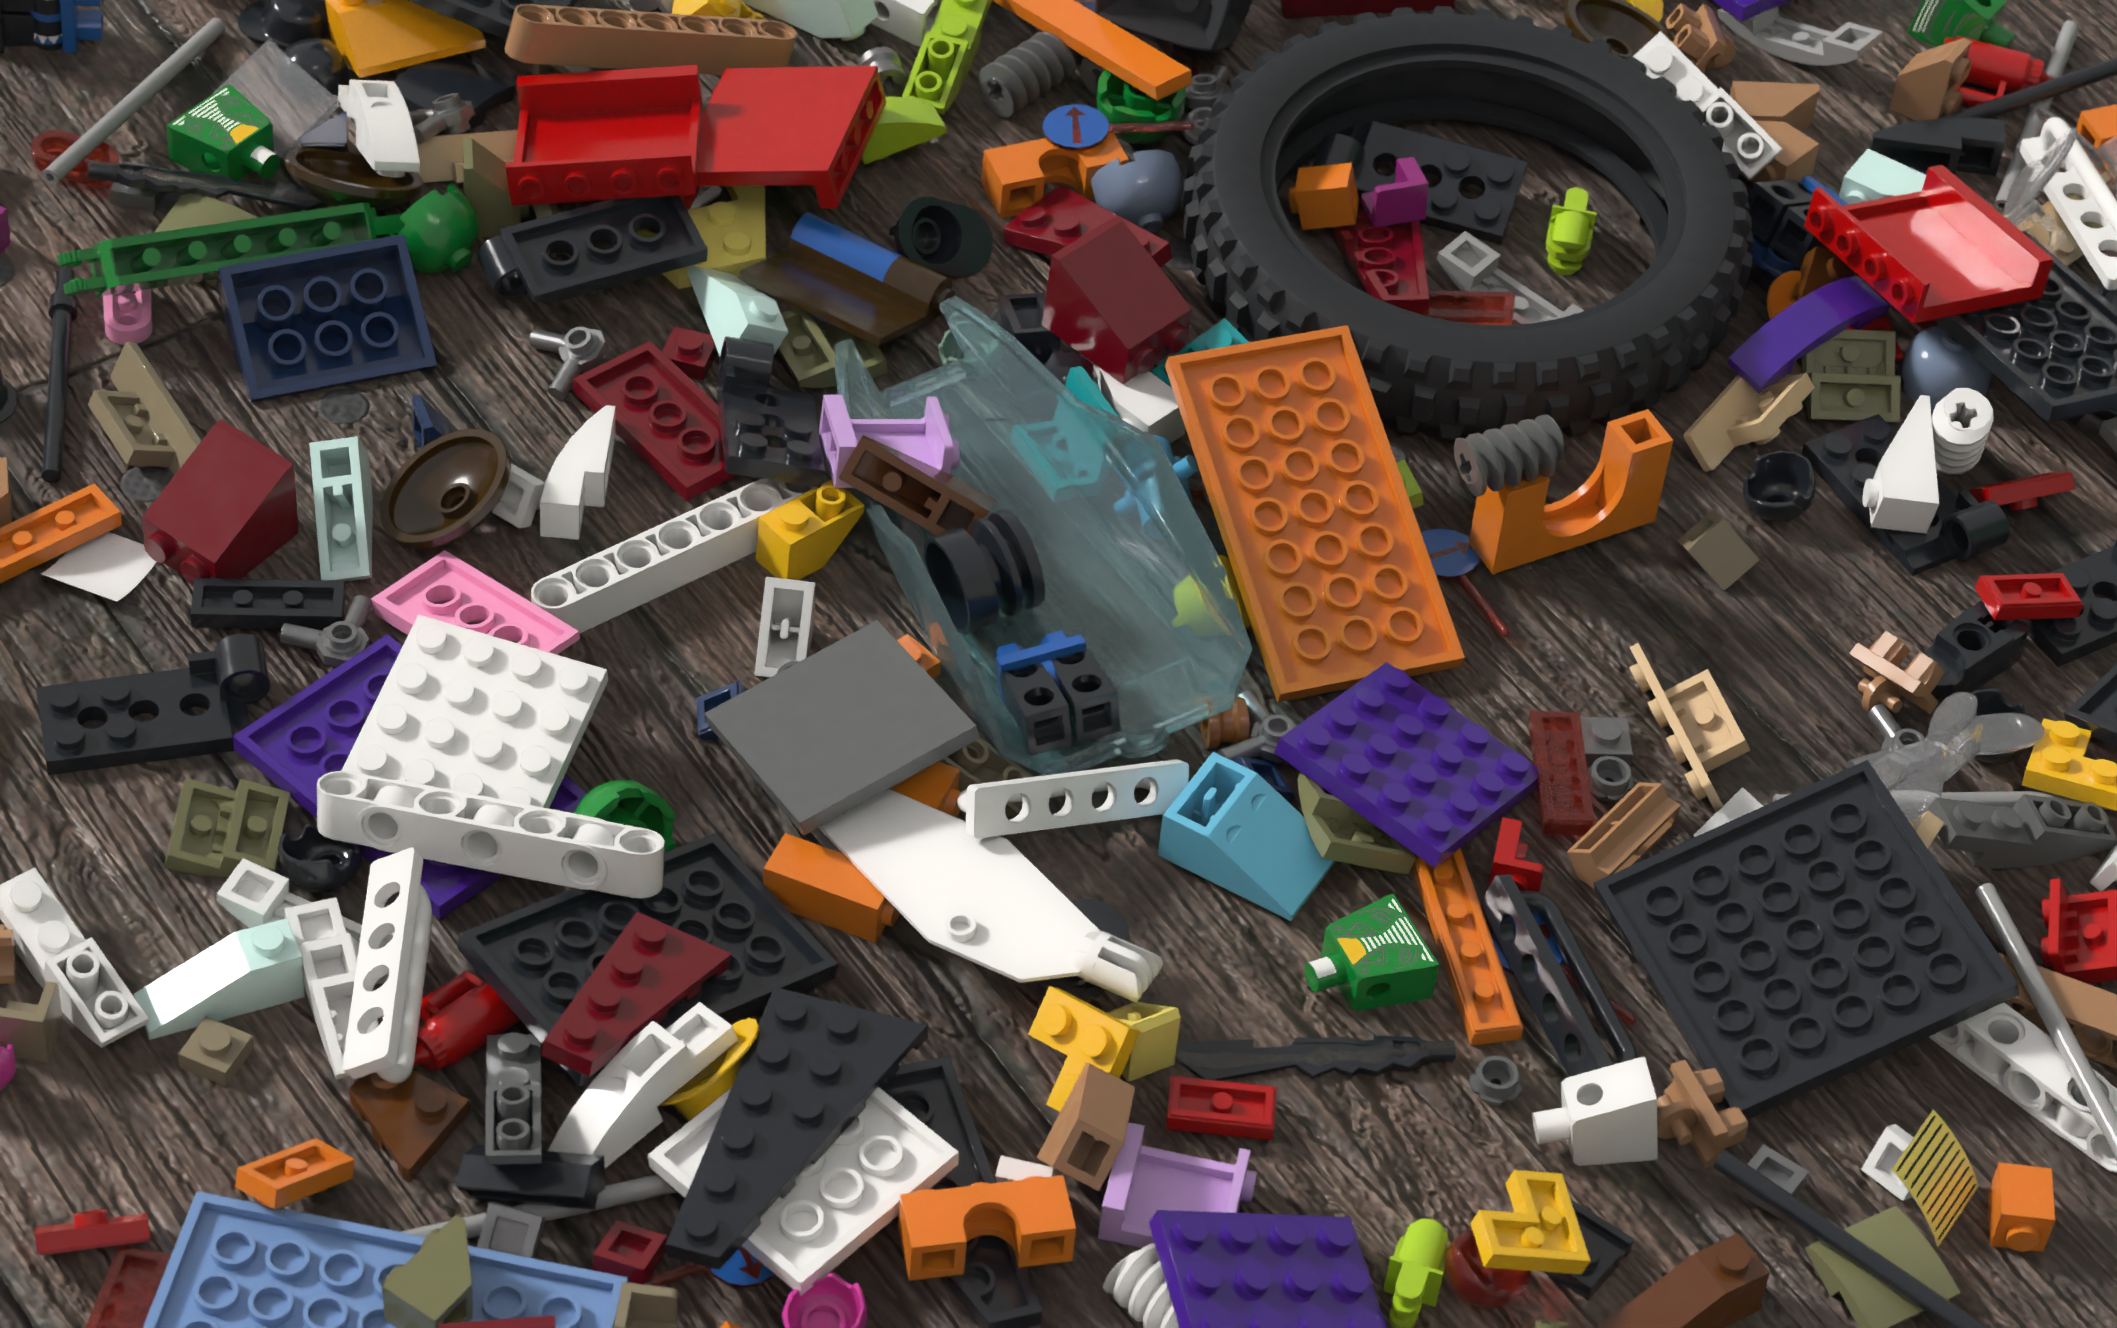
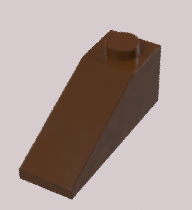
M864 435L861 437L839 476V479L935 535L955 527L964 528L970 534L972 522L980 517L988 518L997 502L957 477Z
M1736 1233L1692 1254L1597 1328H1724L1759 1311L1770 1271L1739 1233Z

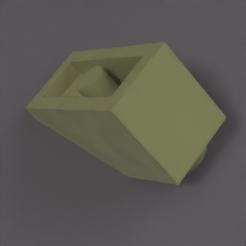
M464 138V195L477 212L479 220L477 238H493L499 235L501 228L520 224L521 218H529V205L512 206L505 168L506 163L474 139Z

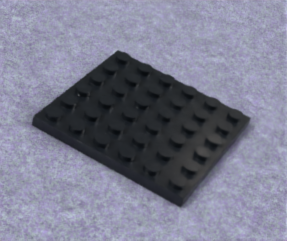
M1868 760L1594 882L1597 898L1702 1070L1715 1068L1723 1080L1725 1093L1722 1102L1726 1109L1732 1107L1740 1108L1746 1120L2019 996V984Z

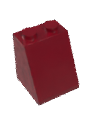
M1114 216L1052 255L1042 326L1121 384L1126 383L1138 374L1148 372L1155 363L1171 353L1179 352L1186 345L1190 337L1189 325L1192 308L1121 218Z
M219 420L142 516L145 551L154 561L166 564L183 575L192 585H194V578L242 579L299 533L294 463L224 420Z

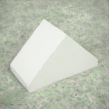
M775 577L765 578L754 675L772 677L777 674L782 665L792 661H802L809 657L814 628L816 582Z

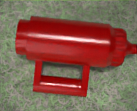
M1957 35V38H1956V39L1946 37V38H1945V41H1944V44H1947V43H1950V42H1953V41H1956V40H1959V39H1962V38H1966V37H1962V36H1958V35ZM1966 38L1972 41L1968 59L1972 61V66L1964 82L1997 90L1998 92L1995 96L1960 86L1959 93L1963 94L1961 105L1972 107L2004 95V92L2010 94L2054 79V77H2050L2043 70L2045 62L2033 58L2031 54Z
M464 971L422 998L420 1018L423 1020V1023L417 1033L414 1066L422 1064L430 1071H438L446 1065L453 1066L487 1044V1035H500L521 1020L487 981H482L470 972Z

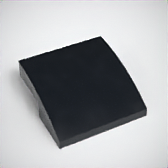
M459 54L414 64L394 81L405 100L407 108L412 111L433 109L434 100L452 93H458L460 100L465 102L471 101L475 115L468 121L470 129L482 125L486 109L512 101L516 84Z

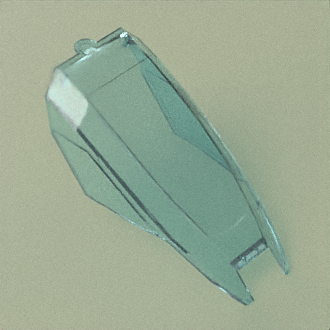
M956 296L944 300L939 307L965 358L886 388L884 391L878 390L852 339L835 344L838 395H843L850 419H922L925 414L927 397H937L943 414H949L951 424L950 436L952 439H957L959 443L958 468H951L950 475L957 477L996 500L997 502L991 513L1001 509L1010 510L1020 520L1036 549L1045 582V600L1042 604L1032 609L1023 608L1019 614L1014 616L1005 615L999 609V618L994 624L967 635L961 634L957 631L925 567L924 543L927 538L935 534L864 494L866 503H863L865 505L864 509L878 543L937 655L941 658L972 712L1000 755L1033 769L1044 776L1084 771L1119 755H1123L1126 758H1140L1154 754L1169 744V734L1232 708L1236 699L1235 692L1253 649L1226 576L1228 574L1157 438L1107 411L1081 402L1013 335L981 311ZM1059 630L1064 631L1068 637L1081 634L1086 642V650L1093 654L1118 692L1121 731L1080 743L1077 742L1071 731L1072 745L1029 757L1023 745L1022 732L1013 715L1009 713L1006 705H1004L1000 698L996 665L997 649L1000 646L1011 643L1022 646L1023 650L1040 645V641L1044 638L1045 634Z

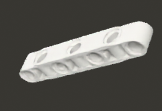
M347 771L327 773L319 778L317 782V828L320 834L333 840L369 846L392 853L414 848L423 859L631 898L652 897L662 890L664 839L660 834L649 829L403 780H390Z
M2006 1003L1999 1004L1929 1036L1930 1039L2058 1136L2072 1143L2105 1169L2117 1173V1159L2053 1039ZM2093 1069L2117 1113V1088Z

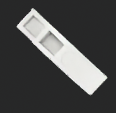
M1661 31L1633 56L1645 64L1647 68L1646 75L1652 79L1665 77L1677 88L1676 98L1679 101L1692 100L1704 114L1702 125L1715 126L1724 139L1722 152H1729L1734 156L1740 168V174L1749 181L1782 152V148L1722 87L1718 89Z
M350 80L349 85H339L337 102L344 111H347L348 117L356 126L355 146L373 170H377L379 175L386 177H403L405 171L419 172L420 160L413 125L405 100L395 82Z
M35 867L0 885V919L8 930H13L16 954L43 989L46 982L58 983L61 1011L78 1029L102 1048L148 1024V1016L94 939L91 937L85 940Z
M701 1002L696 1004L666 1030L652 1021L631 1039L592 1081L570 1111L548 1151L604 1156V1167H608L663 1121L657 1108L661 1103L738 1041L733 1026Z

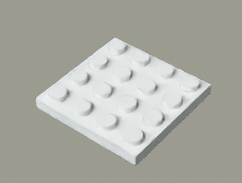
M418 614L341 771L390 780H403L549 809L608 682L607 669Z
M879 1087L865 1101L866 1108L814 1165L809 1163L795 1179L796 1186L784 1199L779 1197L760 1218L761 1225L742 1245L793 1290L798 1289L800 1296L814 1286L813 1282L831 1272L899 1215L900 1194L930 1189L959 1165V1152ZM731 1089L648 1154L649 1168L684 1197L687 1195Z

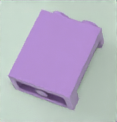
M823 395L819 435L834 488H854L839 479V476L863 435L948 474H951V468H958L960 458L959 443L957 439H952L950 436L949 414H943L937 397H927L925 414L922 419H850L843 395Z
M1128 1122L1125 1141L1112 1165L1103 1200L1098 1239L1140 1248L1154 1243L1149 1221L1157 1210L1239 1213L1241 1202L1251 1204L1257 1178L1256 1171L1247 1170L1251 1150L1240 1148L1237 1162L1235 1165L1142 1146L1145 1126Z

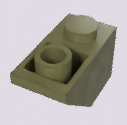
M456 1214L442 1229L437 1228L431 1231L424 1239L420 1250L405 1265L400 1264L391 1270L382 1286L384 1320L396 1328H438V1324L469 1322L473 1318L472 1280L465 1219Z

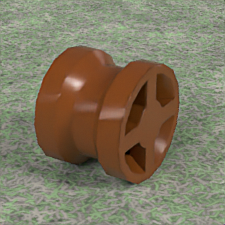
M1233 697L1228 703H1218L1214 699L1202 700L1200 706V730L1206 749L1218 748L1221 743L1230 742L1234 745L1249 739V714L1243 697Z

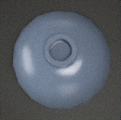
M1143 150L1133 153L1135 159L1133 162L1121 166L1119 158L1099 169L1091 179L1096 204L1150 233L1160 230L1181 205L1183 197L1182 174L1171 152Z
M1939 325L1931 326L1912 339L1903 355L1904 358L1899 368V376L1904 381L1903 390L1910 399L1916 402L1920 395L1930 396L1931 410L1934 411L1935 406L1955 388H1969L1987 397L1993 373L1988 368L1982 366L1978 359L1960 343L1954 341Z

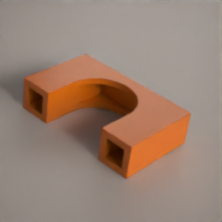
M1649 409L1607 422L1597 467L1588 480L1569 496L1545 505L1550 479L1544 477L1539 472L1536 481L1527 482L1521 476V482L1518 486L1510 487L1504 481V486L1500 491H1492L1487 486L1485 494L1477 496L1469 545L1493 575L1654 522L1673 439Z
M939 761L889 788L956 818L961 810L957 803L958 795L962 792L958 790L960 769ZM785 833L763 868V884L791 913L876 943L885 926H894L900 915V912L842 852L831 850Z

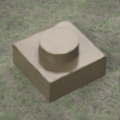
M205 1016L178 1053L179 1067L227 1086L254 1049L253 1035Z

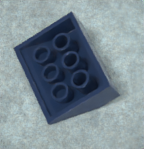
M404 234L219 267L216 285L226 329L251 403L437 367Z

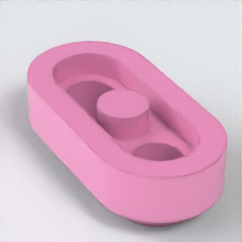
M151 289L103 296L105 333L111 341L121 345H125L126 342H136L138 344L149 338L153 331Z

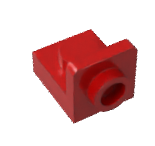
M1502 817L1487 890L1496 875L1510 874L1519 891L1539 892L1544 866L1525 861L1528 844L1518 842L1522 821Z

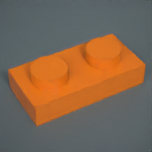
M314 1138L238 1167L235 1188L257 1199V1202L262 1206L273 1209L288 1206L289 1203L315 1193L324 1192L332 1186L353 1179L355 1159Z

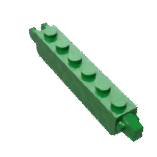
M357 203L113 238L98 242L92 248L57 255L61 267L69 268L91 263L93 278H78L63 284L65 295L72 296L97 292V297L214 280L218 279L219 267L385 238L388 233L398 235L405 225L399 219L402 214L377 217L375 208H370L369 203Z

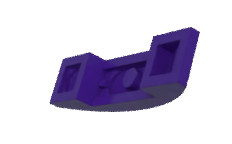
M1859 276L1834 281L1804 296L1776 315L1746 340L1729 357L1727 364L1760 393L1790 374L1796 360L1850 326L1854 330L1861 329L1888 312L1890 305Z

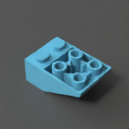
M1212 752L1162 817L1158 856L1292 921L1336 862L1322 858L1310 836L1304 816L1258 773L1215 752Z

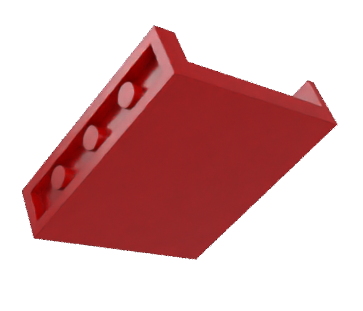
M698 65L517 77L516 87L520 115L513 163H506L505 167L512 206L696 194L703 111Z
M878 67L726 68L717 86L712 89L711 98L704 112H702L696 194L679 195L686 209L690 210L701 186L814 185L820 209L838 208L886 105Z
M1944 165L1928 168L1924 185L1920 192L1844 206L1840 205L1821 187H1817L1814 189L1804 227L1912 323L2042 298L2054 261L2049 254Z

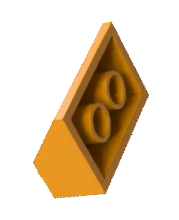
M325 0L331 42L337 46L347 65L359 78L486 48L483 32L476 27L448 16L440 15L433 10L408 0Z

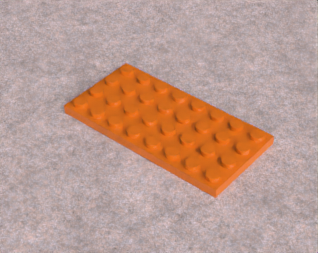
M1348 325L1168 357L1165 368L1277 703L1349 689L1386 662L1404 671L1409 677L1461 667L1465 656Z

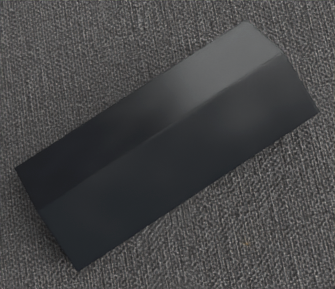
M476 1145L463 1154L456 1187L467 1199L595 1210L598 1194L605 1189L604 1156L541 1150V1163L485 1164V1146Z

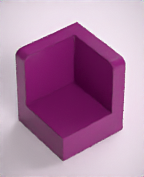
M1414 157L1397 159L1395 183L1375 187L1374 192L1363 193L1361 195V204L1374 228L1426 219L1429 183Z

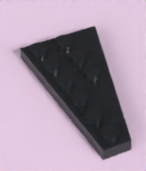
M774 987L758 1024L759 1031L757 1037L745 1055L666 1242L667 1257L720 1270L761 1225L760 1218L779 1197L784 1199L796 1186L795 1179L809 1163L814 1165L866 1108L865 1101L883 1081L888 1083L899 1071V1063L912 1048L917 1050L928 1038V1025Z
M950 1056L900 1065L899 1071L888 1083L883 1081L878 1086L959 1152V1165L930 1189L940 1190L966 1187L979 1182L996 1183ZM899 1215L893 1219L897 1226ZM992 1235L972 1238L967 1242L964 1274L940 1277L981 1328H1027L1041 1325L1043 1311L1027 1267L1018 1268L1013 1248L1002 1238Z

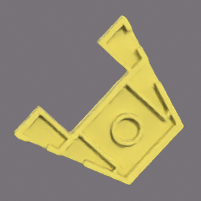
M725 186L733 201H720L710 206L687 210L708 248L707 261L695 264L694 266L727 272L738 277L740 270L766 259L765 186ZM641 229L636 232L637 235L644 238H652L658 235L648 229ZM690 266L662 273L678 289L692 286L687 274Z

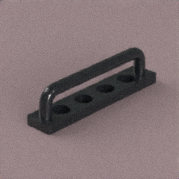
M1510 874L1496 875L1480 903L1484 917L1568 1076L1572 1077L1639 1058L1632 1040L1557 904L1542 893L1528 890L1519 891ZM1531 911L1538 914L1544 921L1618 1061L1612 1062ZM1514 921H1515V924H1516V936H1515V934H1514V928H1513V922H1514ZM1535 960H1536L1537 969H1538L1537 975H1536V973H1535V968H1534V961H1535ZM1556 999L1559 1006V1016L1556 1012ZM1577 1040L1579 1041L1581 1048L1580 1056L1577 1049Z

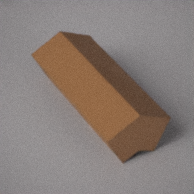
M1639 782L1567 851L1578 879L1594 889V882L1636 864L1675 826L1681 804L1668 797L1663 783Z

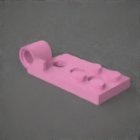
M445 550L371 598L373 613L407 635L419 614L508 641H517L518 644L556 655L580 639L579 631Z

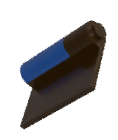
M807 212L799 219L793 229L786 251L740 270L738 277L739 280L876 346H880L934 320L940 314L945 315L952 307L955 299V291L952 289V280L949 277L812 212Z

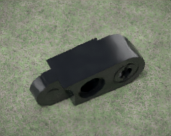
M1979 601L1973 607L1970 606L1938 632L1934 644L1923 652V654L1937 662L1944 671L1943 676L1931 694L1935 699L1946 697L1951 699L1955 696V702H1958L2013 666L2021 657L2029 632V625L2019 620H1994L1983 601Z

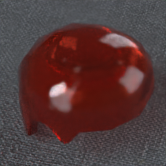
M1466 1230L1457 1236L1446 1250L1447 1253L1444 1257L1445 1269L1454 1291L1470 1305L1487 1309L1499 1308L1524 1292L1530 1284V1271L1484 1268L1473 1230Z

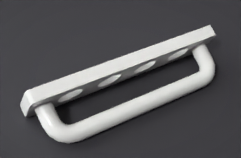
M2052 117L2044 123L2040 137L2022 140L2020 153L2107 290L2117 289V257L2107 256L2101 251L2112 250L2117 252V200L2068 124L2062 118ZM2048 167H2062L2066 170V172H2055L2050 170ZM2066 194H2077L2084 199L2073 200L2066 197ZM2095 222L2100 224L2102 228H2090L2083 223Z
M1174 759L972 784L958 795L957 803L958 807L966 813V834L974 838L1161 815L1166 812L1188 784L1189 764ZM1135 788L1150 790L1147 798L1142 802L1137 803L1135 801ZM1108 791L1105 803L1101 807L1094 809L1091 800L1092 793ZM1066 796L1062 809L1057 813L1051 814L1048 805L1049 799ZM1023 802L1020 813L1015 818L1008 820L1005 813L1006 804Z
M408 848L375 860L370 866L342 1067L353 1079L376 1072L389 1083H402L411 1075L414 1066L432 924L430 899L420 883L423 857L414 848ZM396 892H400L397 899L391 905L384 907L389 897ZM395 932L391 941L386 946L378 949L381 941L387 935ZM389 974L386 982L377 990L372 991L376 982L381 977ZM384 1016L381 1024L374 1031L366 1034L369 1026L376 1019Z

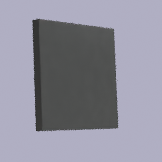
M878 620L704 713L708 726L803 835L980 739L977 725Z

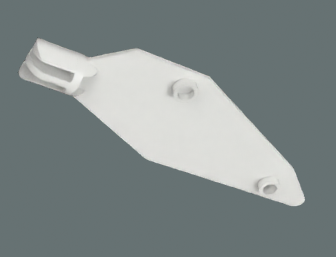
M887 789L818 827L929 943L1015 981L1024 983L1078 976L1088 983L1130 1001L1138 1002L1143 992L1146 991L1162 968L1163 961L1160 956L1109 933L1100 931L1008 839L1001 836L974 838L966 834L965 821L893 790Z

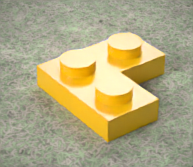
M2044 718L2025 769L2022 786L2085 803L2091 802L2100 807L2117 811V764L2105 759L2094 760L2085 757L2092 731L2079 728L2071 722L2052 721Z
M1049 986L1028 1035L1067 1055L1046 1105L1059 1112L1062 1110L1086 1062L1120 1079L1140 1031L1062 989Z
M1514 1170L1506 1182L1514 1212L1479 1210L1471 1222L1484 1268L1582 1274L1590 1263V1258L1563 1174Z

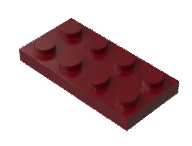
M651 341L573 378V392L594 413H597L606 405L616 406L615 433L685 501L738 475L725 473L718 405Z

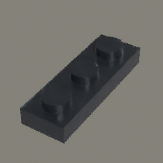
M194 578L191 625L192 628L282 629L283 624L288 623L323 630L335 622L343 621L345 581Z

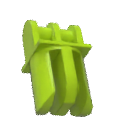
M1577 187L1570 188L1567 191L1564 207L1552 206L1546 237V250L1549 253L1548 264L1554 272L1562 276L1572 275L1582 267L1583 260L1588 256L1591 248L1597 212L1586 211L1588 193L1584 189Z
M1420 1219L1410 1224L1406 1234L1400 1238L1393 1256H1390L1383 1291L1394 1294L1389 1315V1321L1394 1328H1413L1422 1303L1433 1307L1437 1305L1450 1252L1447 1247L1449 1241L1448 1234L1443 1226L1434 1219Z

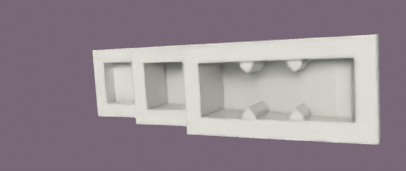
M337 897L285 908L284 919L286 918L302 956L304 987L336 1080L350 1077L342 1067L357 957L350 933H346ZM377 1019L369 1026L366 1034L374 1031L379 1026Z

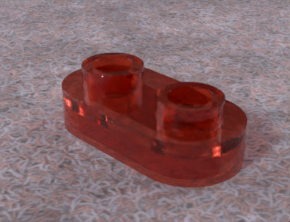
M50 130L40 133L31 142L34 166L43 172L81 136L61 130ZM101 143L68 173L64 179L92 187H101L109 184L110 181L87 179L89 160L119 163L117 150L109 144Z

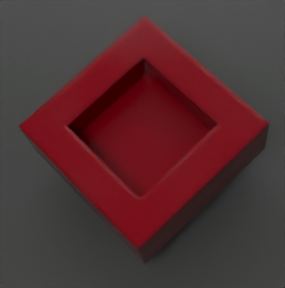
M674 326L662 353L688 377L704 381L718 351L712 335Z
M616 1220L593 1253V1271L628 1277V1282L645 1285L666 1253L667 1235Z

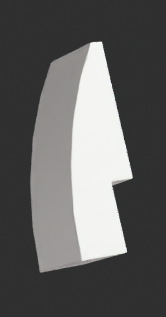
M606 405L588 419L569 439L556 458L546 479L540 500V536L579 540L584 507H604L615 445L616 406Z

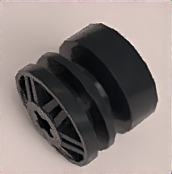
M1001 509L993 512L988 519L981 517L975 519L970 525V534L964 528L955 527L927 538L924 543V561L932 591L949 623L961 634L967 635L994 624L999 618V609L1005 615L1014 616L1019 614L1023 608L1032 609L1040 606L1045 600L1043 570L1036 549L1028 532L1010 510Z

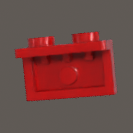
M2050 879V898L2042 900L2043 919L2046 928L2049 929L2048 936L2041 938V954L2045 967H2053L2054 972L2087 984L2117 980V889L2067 896L2062 879Z

